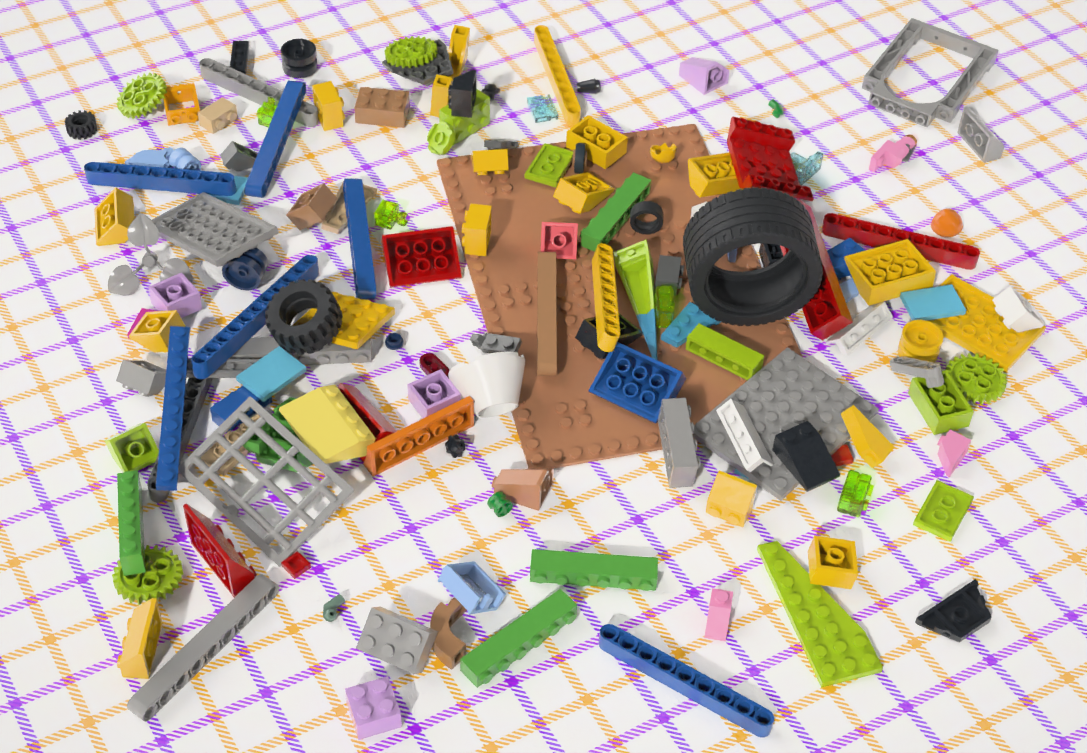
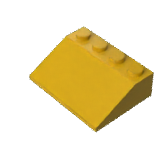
M908 239L844 256L858 292L869 306L898 298L901 292L932 288L934 284L936 270Z

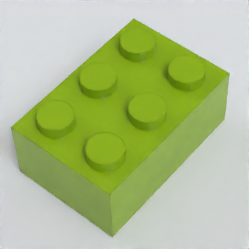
M478 89L472 118L451 116L449 104L439 110V123L443 121L451 124L454 128L455 139L453 145L490 124V97Z
M947 370L942 371L944 379L942 386L928 388L925 378L914 377L911 380L908 391L910 398L933 435L969 427L974 412Z

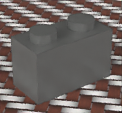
M660 255L654 293L676 296L677 289H681L682 278H679V276H683L684 265H681V257Z

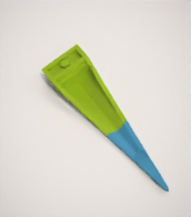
M644 240L613 254L616 268L642 329L651 356L657 360L653 258L647 240Z

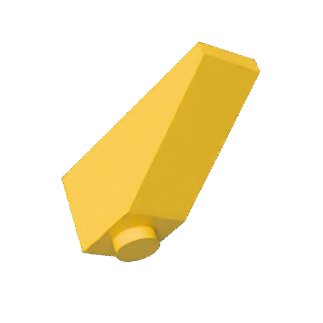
M854 405L844 410L841 416L858 454L871 468L884 462L895 447Z

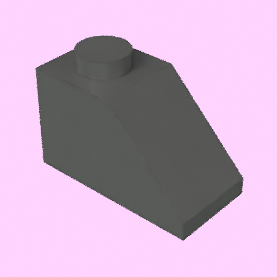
M231 141L220 154V157L227 169L239 172L251 169L258 153Z

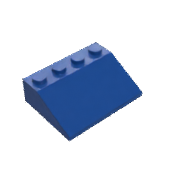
M617 342L614 351L608 353L588 391L656 424L662 399L676 398L686 377L682 371Z

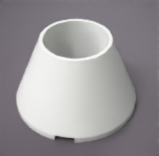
M517 352L485 354L474 357L475 361L469 364L462 362L449 371V379L460 392L463 399L470 396L474 400V413L477 417L489 418L500 416L518 407L525 367L523 355L520 357Z

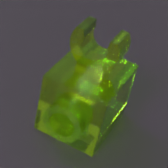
M268 96V102H263V105L258 108L256 115L258 124L269 128L277 105H275V98Z
M383 199L374 212L375 226L389 230L393 228L395 223L400 226H406L408 220L405 219L408 214L406 212H399L398 203Z

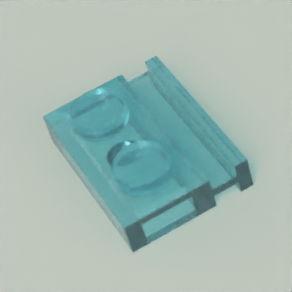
M547 94L546 97H543V95L527 97V105L535 123L551 121L553 118L558 120V112L550 94Z

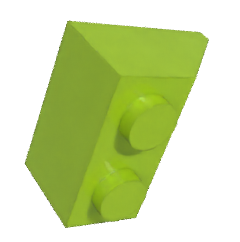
M139 423L104 440L112 458L122 472L139 471L155 463L159 454V449L146 423Z

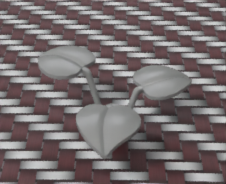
M139 213L130 224L127 236L133 245L138 247L144 245L146 253L142 258L141 265L133 272L130 266L126 264L116 267L109 276L108 291L123 296L134 294L140 285V280L135 274L144 266L151 268L157 265L159 269L163 270L159 276L160 281L182 273L190 282H193L194 277L188 265L182 259L171 258L165 262L164 267L161 266L160 262H158L157 254L150 251L147 246L155 245L158 242V228L148 216Z

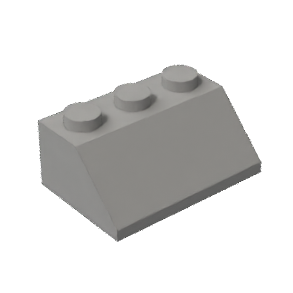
M967 106L964 107L957 131L958 135L983 163L1001 159L1004 144Z

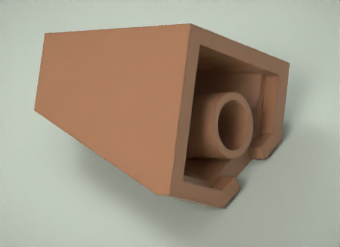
M501 469L498 477H494L491 487L494 488V493L503 492L506 495V499L512 503L539 511L553 483L554 469Z

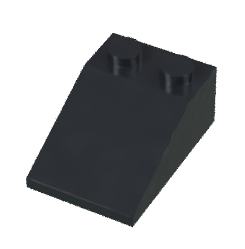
M619 314L620 336L617 342L628 346L642 336L643 332ZM596 316L584 319L575 338L582 346L591 350L597 358L605 359L609 352H605L598 347Z
M809 421L775 435L772 451L806 492L840 477V472L821 435Z

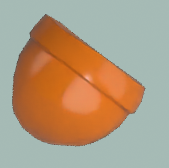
M946 208L936 213L933 217L931 229L939 236L954 237L962 231L963 221L955 210Z

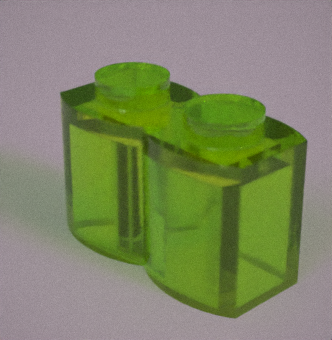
M658 285L656 287L655 317L658 328H667L673 322L675 303L673 301L674 290L672 286Z

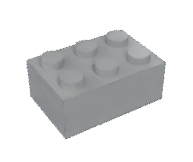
M381 606L371 607L356 649L413 675L419 674L424 670L438 631Z

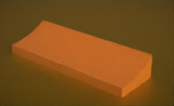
M468 396L368 445L366 459L363 463L364 467L374 477L448 440V436L458 435L473 427L474 400Z

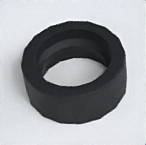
M643 201L635 204L630 212V225L632 229L637 233L645 235L658 232L663 226L664 212L662 207L652 201ZM641 214H652L657 219L652 222H642L636 217Z

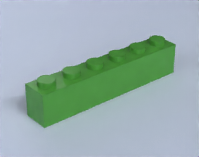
M634 172L629 178H626L623 185L617 188L614 196L608 199L607 204L603 208H600L597 216L590 220L586 228L582 229L580 234L581 246L595 252L598 244H608L630 218L632 207L639 202H643L650 194L652 180Z
M138 470L117 473L119 558L123 574L127 576L145 573L143 499Z
M532 549L530 582L656 591L658 558L540 549Z
M560 588L460 658V671L476 688L482 684L489 683L493 676L507 670L510 664L516 660H521L528 651L539 647L549 636L556 635L566 624L573 623L577 617V604Z

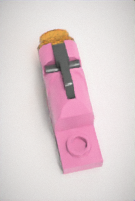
M911 134L905 135L896 143L887 140L871 157L868 170L875 172L883 165L895 168L901 162H908L917 146L915 136Z

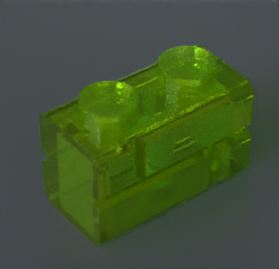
M854 470L848 471L837 506L838 512L859 518L862 511H867L869 500L866 497H871L874 485L871 484V475L860 474Z

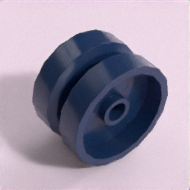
M257 247L249 249L242 256L228 261L222 267V275L230 285L237 289L254 290L260 285L262 277L267 270L268 258Z

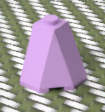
M691 57L680 62L679 76L703 95L728 84L730 70L716 61Z

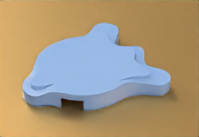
M171 147L162 150H142L127 159L125 164L171 168L169 157L174 150Z

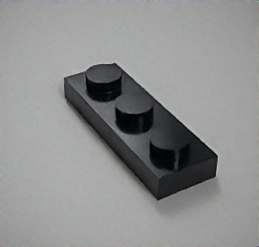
M233 41L230 67L246 74L249 41Z

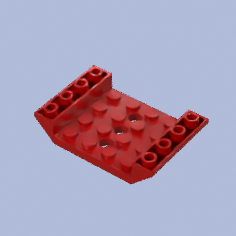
M732 116L727 146L740 189H774L775 191L783 192V194H789L790 197L792 196L796 200L813 202L814 197L811 188L799 184L789 152L796 142L792 130Z

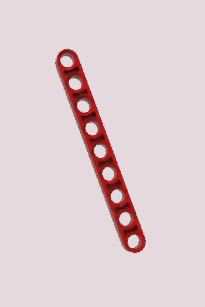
M827 213L823 219L821 232L826 236L841 240L851 238L858 244L875 248L908 239L926 260L966 270L975 269L980 256L979 249L974 246L852 217Z

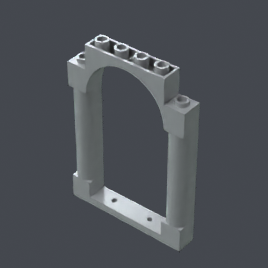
M911 18L864 75L861 89L870 92L868 105L926 128L929 127L935 118L951 123L971 91L983 75L989 72L995 64L999 50ZM920 39L973 58L949 92L942 99L932 103H912L902 100L893 95L884 83L886 77L913 44L916 45Z

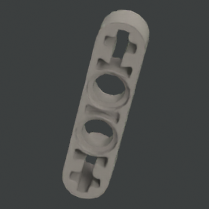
M896 357L889 361L892 371L925 378L928 388L939 387L944 383L941 366L938 363L909 357Z

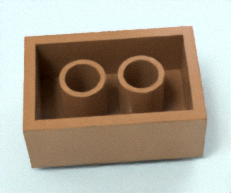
M360 87L354 107L355 123L405 128L410 109L409 91Z

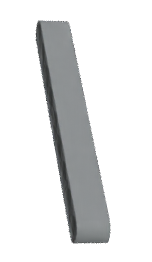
M204 58L199 61L201 77L204 80L275 112L283 91L213 59ZM303 101L295 122L306 127L317 126L319 122L317 107Z
M263 574L256 576L129 699L127 709L144 722L149 721L276 597L279 592V585Z

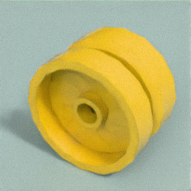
M913 320L908 322L903 327L897 350L899 357H909L935 363L938 360L944 336L942 330L930 321Z

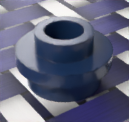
M390 333L385 339V346L390 350H398L404 345V340L398 333Z

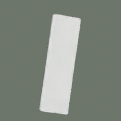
M885 302L870 305L852 319L853 323L836 332L825 342L826 344L836 342L842 355H849L891 320L893 316Z
M730 399L716 410L747 471H753L763 462L770 466L774 465L743 405Z

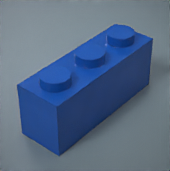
M241 386L210 407L212 421L220 426L250 396L263 408L273 402L272 396L263 402L247 388ZM250 408L245 414L248 417H252L256 412ZM239 419L227 432L233 430L243 422Z

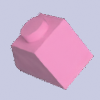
M949 430L946 435H942L937 443L940 446L937 455L948 477L952 475L965 457L971 443L970 439L952 430Z
M712 588L704 638L726 642L733 591Z

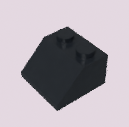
M475 69L455 77L452 85H449L448 95H451L449 99L451 116L472 118L477 97V73Z

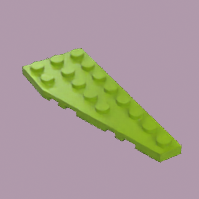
M778 541L758 545L757 552L821 688L882 673L883 666L866 632L820 585L810 584L809 573Z

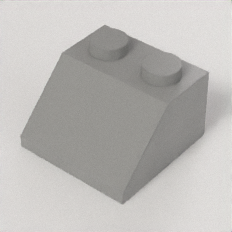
M123 359L116 382L123 384L122 387L125 389L138 390V394L145 397L158 395L165 387L166 369L144 360Z

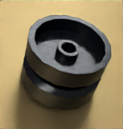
M303 38L288 40L281 46L282 69L286 75L293 78H306L317 71V52L313 42Z

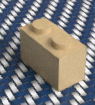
M221 97L198 112L199 125L210 133L215 134L238 119L236 105Z

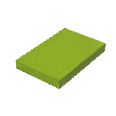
M544 143L525 172L524 178L556 188L560 178H563L573 161V151Z
M936 480L918 512L913 526L951 542L974 496Z

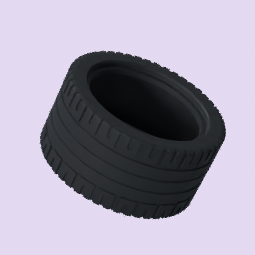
M744 188V190L730 191L727 194H722L718 198L712 199L711 202H707L689 220L683 235V250L690 293L696 306L710 318L737 326L765 325L796 313L818 291L822 281L823 267L812 219L805 206L796 198L790 197L789 194H783V192L775 191L774 189L768 190L767 188ZM767 243L789 249L784 257L777 262L757 270L744 272L728 271L714 265L725 254L747 245Z

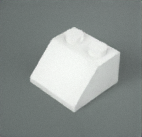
M1009 286L992 300L996 305L995 311L1004 317L1003 323L1008 329L1012 328L1017 332H1022L1044 326L1029 301Z

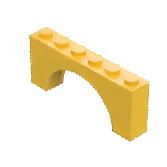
M454 25L448 51L453 74L450 77L436 74L432 86L430 116L439 118V110L447 106L451 95H448L449 85H452L455 77L462 75L468 56L470 28Z

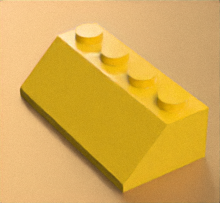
M730 153L688 159L690 186L699 198L725 194L740 189Z

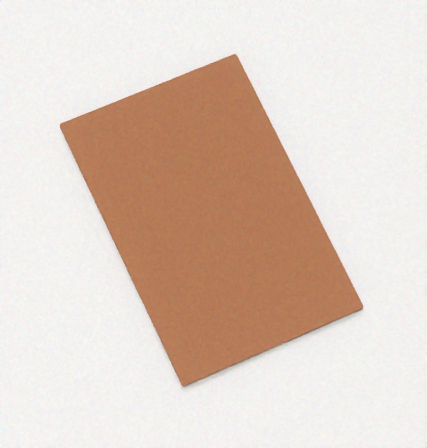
M695 124L623 133V135L628 137L627 153L607 169L587 159L583 173L589 172L613 187L614 192L593 209L581 214L573 212L572 208L559 203L558 199L553 197L556 190L555 187L524 178L525 172L543 144L508 149L509 170L501 175L487 172L488 175L477 176V173H473L471 155L443 158L436 161L487 333L517 337L522 340L518 356H524L525 367L518 407L511 411L528 468L554 469L662 450L658 422L655 424L588 391L605 359L597 358L591 350L582 346L575 338L583 320L596 316L592 258L595 252L581 246V231L589 225L592 218L597 216L600 208L607 204L608 199L614 196L617 188H620L625 179L629 178L633 172L652 180L651 192L644 201H652L662 207L664 212L663 226L654 234H640L632 229L629 218L607 245L612 248L614 253L647 240L653 258L654 291L660 255L681 257V265H684L683 276H679V278H682L681 289H677L676 296L654 293L657 360L682 371L686 377L676 398H686L687 405L691 407V417L689 419L695 425L747 381L686 350V343L676 348L661 340V334L689 302L695 304L690 293L683 250V235L691 218V209L693 206L706 201L711 202L712 199L722 195L699 198L690 186L688 159L709 156V152ZM566 141L550 144L570 150L566 147ZM666 143L668 147H671L672 144H675L677 151L674 159L669 163L654 161L650 156L652 145L661 146ZM572 163L563 177L577 175L574 173ZM470 203L492 206L491 236L486 256L465 254V247L462 246V238L465 236L462 233V224L466 223L464 220L465 211H469ZM641 214L636 217L642 222H652L657 219L652 214ZM542 222L578 223L576 259H556V376H537L538 252H541ZM752 245L737 248L736 262H729L728 256L725 254L714 264L721 269L737 272L762 268ZM614 259L618 313L642 331ZM785 317L773 323L759 324V326L730 325L729 323L725 324L721 321V323L713 324L709 327L764 355L762 368L787 347L803 357ZM643 334L627 346L652 358Z

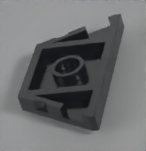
M975 579L918 616L915 623L960 643L990 623L992 617L985 605L984 596L980 595L978 590L979 584Z

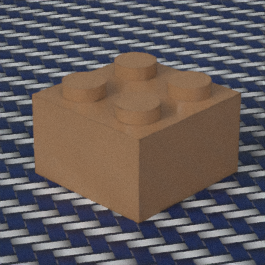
M322 183L302 193L286 216L299 231L305 228L309 229L315 223L320 224L327 218L326 214L334 208V203L338 198L325 183Z

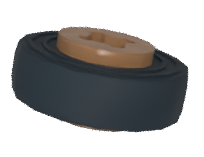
M577 143L576 149L573 150L572 166L576 174L583 173L584 167H586L587 150H585L586 145L584 143Z

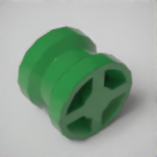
M501 491L494 493L487 501L488 507L494 509L497 517L507 515L513 507V503L506 499V495Z

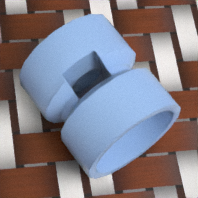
M180 147L175 149L169 157V163L176 169L201 170V162L186 148Z

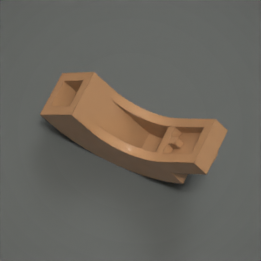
M455 597L450 600L448 606L440 602L435 608L430 622V628L438 631L432 646L437 658L451 670L460 663V658L466 655V643L457 638L450 630L452 625L467 611Z

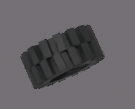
M78 110V113L74 111L72 112L73 115L68 114V117L64 120L67 134L73 139L78 138V140H81V138H84L85 140L87 136L91 138L92 134L95 135L98 130L95 115L90 111L87 113V110L83 112Z

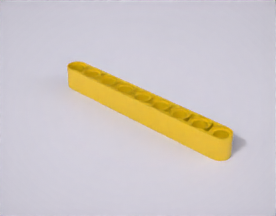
M538 25L534 28V44L564 120L569 126H574L580 122L581 107L548 27Z
M600 243L597 245L592 258L597 343L601 350L613 352L620 336L614 258L612 248L607 244Z

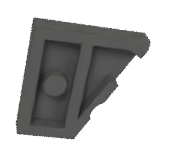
M484 140V147H487L488 150H498V148L516 149L518 148V142Z

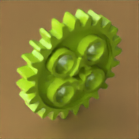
M411 36L410 38L405 37V39L399 38V41L393 40V43H389V46H386L384 50L387 63H391V65L396 64V67L402 66V68L408 66V68H411V66L417 67L419 64L423 66V63H429V60H434L433 57H436V54H438L437 45L434 40L431 41V38L426 39L425 36L422 38L420 36L416 38Z
M151 72L148 75L143 73L142 77L138 75L136 80L132 78L131 83H126L127 87H122L123 92L118 93L120 97L117 98V108L123 116L127 118L132 117V119L136 116L140 118L142 114L146 116L148 111L152 113V109H157L156 105L162 104L160 100L165 98L163 94L167 93L165 90L167 89L166 82L160 75L156 73L152 75Z
M968 353L967 357L961 354L960 358L955 356L954 360H950L949 364L946 365L945 370L949 372L967 402L972 400V403L975 405L976 401H979L983 405V402L986 401L990 404L991 400L996 402L997 398H1001L1005 392L1008 381L1006 380L1007 374L1003 373V368H998L999 363H992V358L986 360L985 355L979 358L977 353L975 357H972L970 353Z
M146 545L145 573L124 576L121 562L118 560V567L113 568L114 574H112L117 594H122L123 600L129 598L130 603L137 600L138 605L152 598H156L157 602L159 597L166 600L167 593L173 595V588H179L178 582L183 581L182 575H184L182 563L178 555H174L172 549L167 551L166 546L159 550L158 545H155L153 549Z

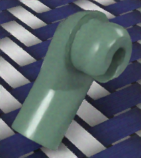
M338 594L323 605V618L326 621H334L337 617V608L345 603V599L341 594Z

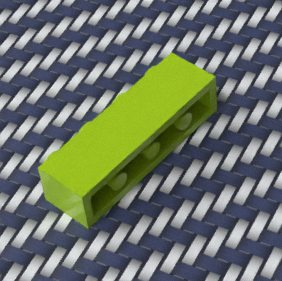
M700 323L687 336L686 350L747 381L762 369L764 355Z

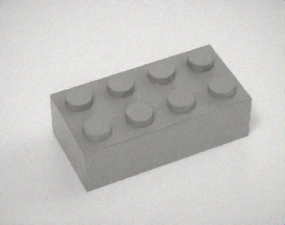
M686 398L662 399L658 416V426L669 488L693 487L694 480L698 477L697 469H700V457L696 456L695 452L697 451V441L693 439L692 435L694 434V424L689 419L691 417V407L687 405Z

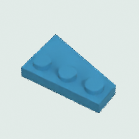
M689 302L661 334V340L677 348L686 343L687 336L698 323L710 327L713 324L721 323V321L710 318L696 304Z

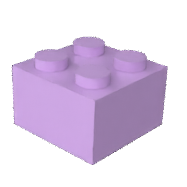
M182 273L148 286L151 304L157 311L177 310L180 317L183 318L202 310L200 292Z
M441 369L407 384L408 400L422 418L461 400L460 392Z
M388 676L345 688L346 704L358 740L402 727L401 712Z

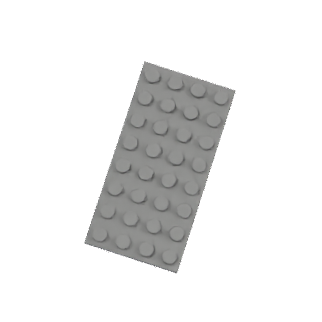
M204 192L152 219L158 228L159 237L216 267L226 265L231 259L242 256L244 252L256 248L258 244L272 239L274 235L279 233L277 226Z

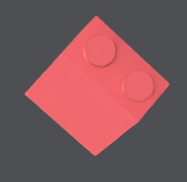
M542 222L541 252H556V259H576L578 223Z

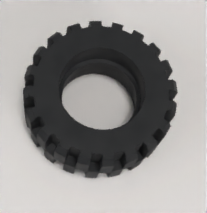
M305 279L298 280L296 283L293 281L288 283V286L281 287L280 291L272 296V301H269L267 305L268 310L265 311V323L275 341L287 352L292 354L296 352L297 355H304L305 352L311 354L317 349L319 351L324 349L323 346L329 345L333 341L332 338L336 337L339 333L338 328H341V319L343 317L340 310L341 307L331 290L321 282H316L315 280H308L306 282ZM306 309H317L313 318L308 322L298 326H291L292 320L298 313Z

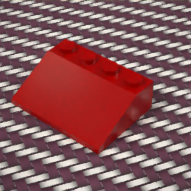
M453 226L382 235V250L390 288L462 278Z
M187 503L184 504L183 509L192 546L233 598H235L257 576L256 571L251 565L248 566L245 563V558L240 551L236 552L233 542L230 538L226 539L224 537V533L218 524L215 525L210 518Z

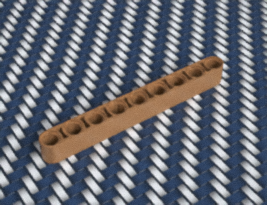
M538 252L537 376H556V252Z

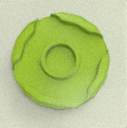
M440 121V123H435L431 127L427 135V141L429 142L427 147L431 153L440 156L446 154L451 149L455 139L454 128L451 124Z

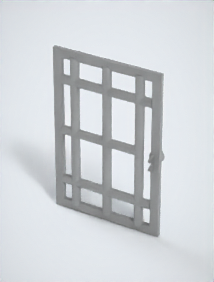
M251 396L179 465V473L279 567H281V562L291 556L355 491ZM250 408L260 416L255 422L245 414ZM240 419L248 429L231 444L223 435ZM266 422L292 445L288 451L261 428ZM254 434L281 457L265 474L239 451ZM218 442L226 451L209 467L200 458ZM298 452L303 454L326 475L321 481L294 458ZM232 456L258 479L242 497L216 473ZM287 463L314 486L298 504L271 480ZM193 464L203 472L199 478L188 470ZM209 478L269 533L264 539L237 516L239 510L235 505H225L204 485ZM332 481L342 490L337 496L327 488ZM264 486L291 509L276 527L272 526L248 503ZM321 493L330 503L313 519L304 509ZM298 516L308 526L290 542L281 532ZM274 539L285 548L280 554L269 546Z

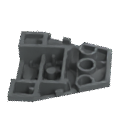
M440 39L434 41L437 45L438 54H436V57H433L434 60H429V63H423V66L419 64L417 67L411 66V68H408V66L402 68V66L396 67V64L391 65V63H387V60L381 61L382 65L389 72L427 87L433 84L436 74L447 77L453 74L447 47Z

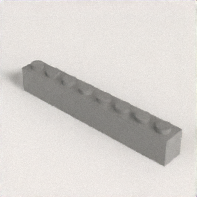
M254 337L249 339L229 359H261L279 345L273 337ZM371 337L358 350L330 343L323 346L324 349L320 351L317 349L311 354L307 352L304 355H297L296 352L295 354L289 353L303 365L371 362Z

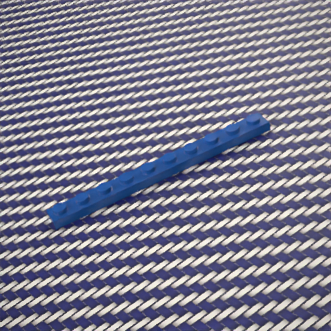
M170 326L156 490L177 491L190 327Z

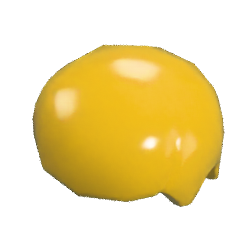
M666 143L661 146L652 145L650 156L656 162L669 163L676 155L677 146L672 144L671 147H668Z

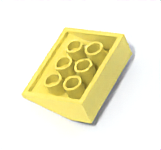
M336 385L318 387L279 408V411L301 442L325 464L366 456L367 446L374 443L376 439Z

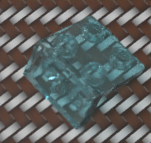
M817 151L814 155H810L808 159L795 152L790 154L800 185L807 182L821 169L824 153Z

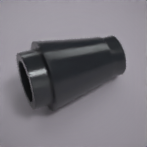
M596 78L577 82V92L600 93V79L596 80Z

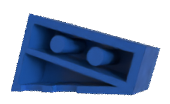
M851 238L827 250L838 281L847 276L852 278L844 256L866 251Z

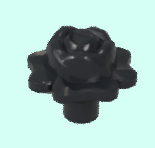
M487 84L481 92L489 96L490 101H494V95L500 93V88H497L495 84Z
M457 434L448 436V441L445 443L446 452L451 454L453 458L462 457V453L466 449L464 440L460 439Z

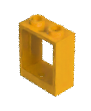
M195 83L167 87L165 89L167 93L163 94L165 96L163 101L168 126L199 121L198 112L200 108ZM194 102V107L169 109V104Z

